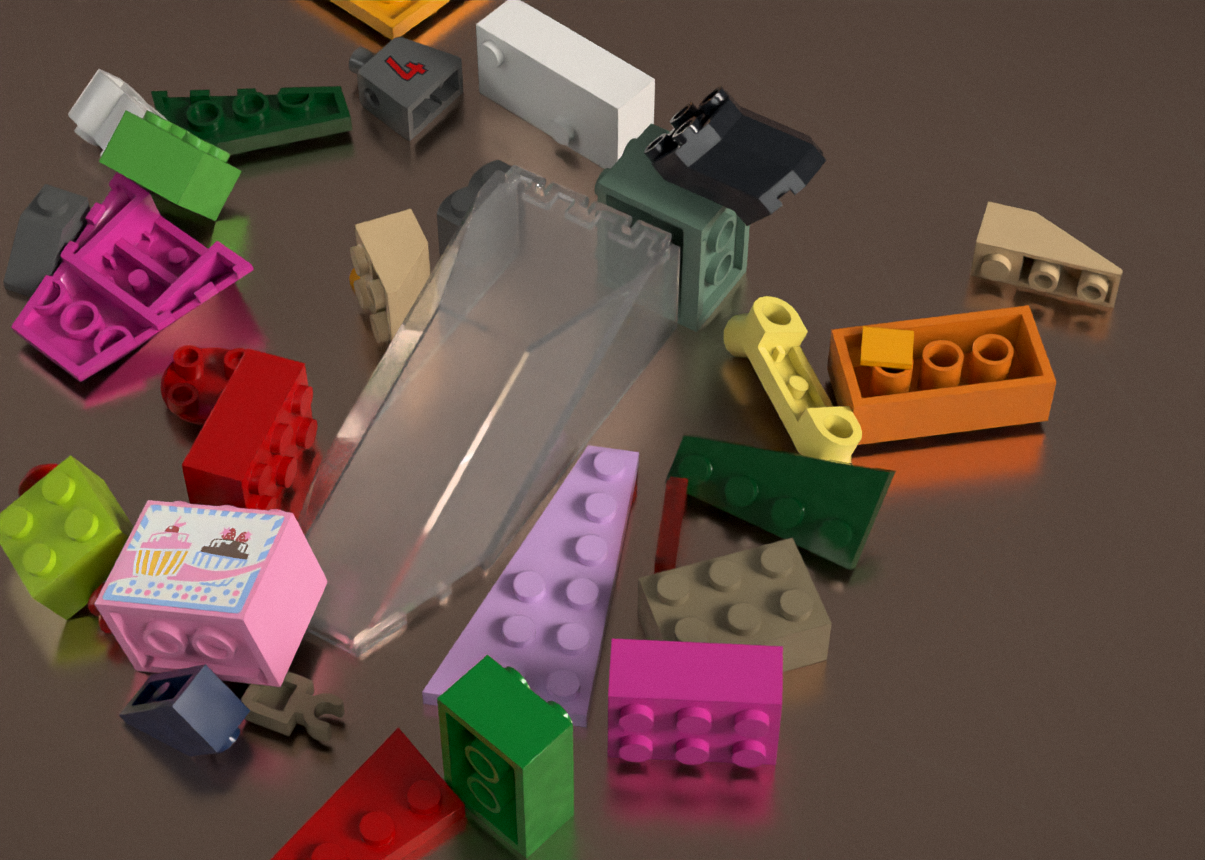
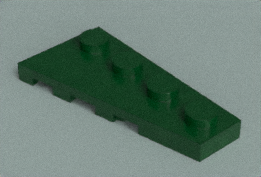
M341 86L280 88L278 94L264 95L257 92L256 88L237 89L236 96H211L210 89L190 90V97H168L167 91H151L154 109L168 121L231 155L352 130L351 116Z
M689 434L683 435L664 483L783 539L793 538L796 545L850 570L857 565L896 471L869 468L842 461L819 459L792 452L763 449L753 445Z

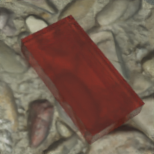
M670 477V480H667L655 555L654 574L679 568L687 513V478Z

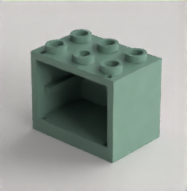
M651 123L637 139L632 138L627 143L618 161L611 168H605L596 181L594 191L595 195L598 196V212L594 224L597 230V250L594 260L597 263V285L697 332L747 271L750 225L746 226L733 210L670 183L661 177L651 165L649 158L644 154V150L663 133L669 134L670 131Z

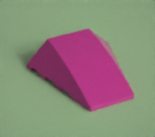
M118 172L115 173L109 182L111 190L102 204L96 202L85 217L88 224L76 242L69 241L61 252L62 262L53 276L46 275L11 326L17 335L79 382L121 359L193 309L254 270L252 264L219 241H216L208 249L163 218L151 194Z

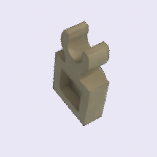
M289 671L281 687L250 683L241 698V701L250 710L245 720L290 736L295 725L300 724L305 726L307 733L312 738L319 741H329L332 733L330 724L318 720V718L323 714H332L335 717L342 718L345 710L343 700L340 697L331 693H321L313 696V680Z

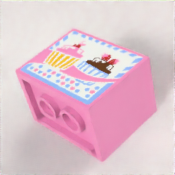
M148 500L94 604L136 671L163 673L206 664L222 681L281 687L328 581L294 514L279 509H245L231 505L189 504L184 501L164 502Z

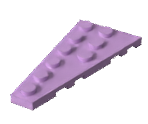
M587 446L422 691L423 704L438 706L437 698L486 655H489L502 667L506 668L509 666L517 670L525 678L530 689L544 701H554L564 708L570 716L573 726L587 727L639 467V452Z

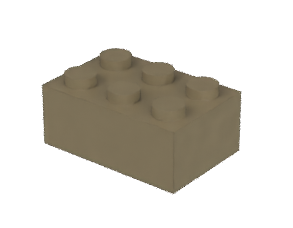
M793 538L638 578L637 615L647 640L783 646V672L827 660L832 623Z

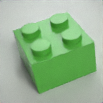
M125 110L99 160L100 163L167 200L216 221L242 172L240 169L227 163L231 155L228 152L198 138L191 132L146 110L143 118Z

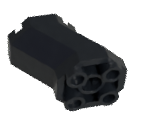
M722 86L708 94L699 104V108L693 103L684 106L669 122L674 129L669 134L663 133L644 150V154L651 161V165L664 180L733 210L746 226L773 214L783 205L779 198L789 190L796 195L807 186L826 162L822 150L809 135L739 106Z

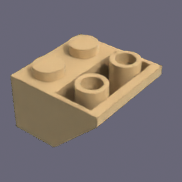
M412 209L354 225L357 246L350 247L353 266L357 275L360 276L359 280L354 281L357 300L362 309L370 308L372 313L370 315V323L378 344L386 342L394 360L404 357L433 310L428 241Z

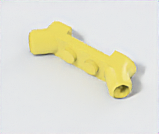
M770 296L759 297L752 305L749 313L735 315L728 320L724 329L726 349L735 357L748 358L799 454L819 459L851 463V454L862 438L860 424L850 406L834 407L800 347L808 331L795 309L779 298Z

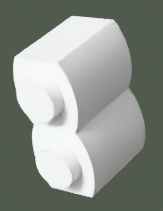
M101 69L97 70L68 113L69 117L77 124L74 130L75 133L94 146L99 145L103 149L100 156L105 151L125 110L143 118L146 110L167 120L146 103L127 83Z

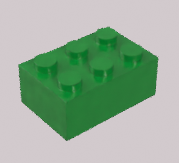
M486 655L437 698L444 781L469 811L527 859L574 815L573 723L568 713L558 703L554 701L546 702L533 692L525 678L517 670L509 666L504 668L489 655Z

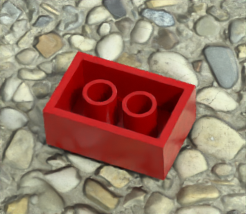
M250 348L246 349L182 463L190 504L210 506L231 505L237 508L256 510L276 509L277 499L283 487L289 488L294 481L297 471V460L303 449H309L312 446L317 434L318 424L317 420L313 419L311 410L313 388L308 386L305 363Z

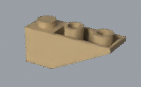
M988 201L975 244L970 275L1114 308L1123 270L1038 213Z

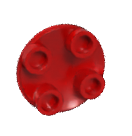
M184 345L178 348L173 354V362L166 368L161 379V396L167 408L177 417L187 422L204 425L246 349L199 348L194 345Z

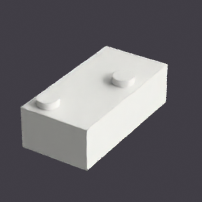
M507 0L476 24L479 92L550 135L559 144L568 146L604 169L611 168L622 156L627 143L632 138L637 139L651 123L654 124V78L523 1Z

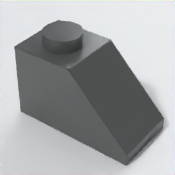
M48 184L43 186L19 218L3 281L5 289L31 297L46 275L53 276L62 262L61 252L69 241L76 242L88 224L85 219L90 211L88 197Z

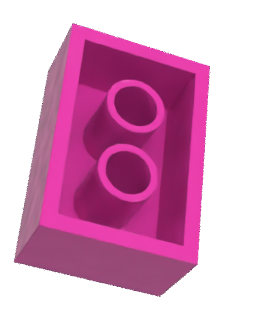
M612 638L608 687L607 757H618L630 762H643L648 759L678 760L688 765H698L704 762L735 763L738 766L747 768L758 767L762 764L776 765L782 713L783 646Z

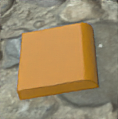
M863 326L860 365L912 370L914 331Z

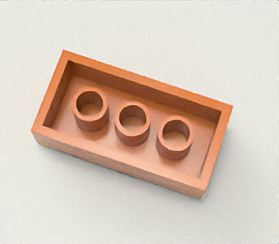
M1029 305L831 329L827 371L837 405L850 406L860 424L862 438L858 445L1048 421L1056 379ZM863 326L914 331L912 370L860 365Z

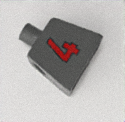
M403 37L392 39L377 54L364 47H359L353 52L349 60V70L357 74L361 105L408 141H411L463 93L462 58Z

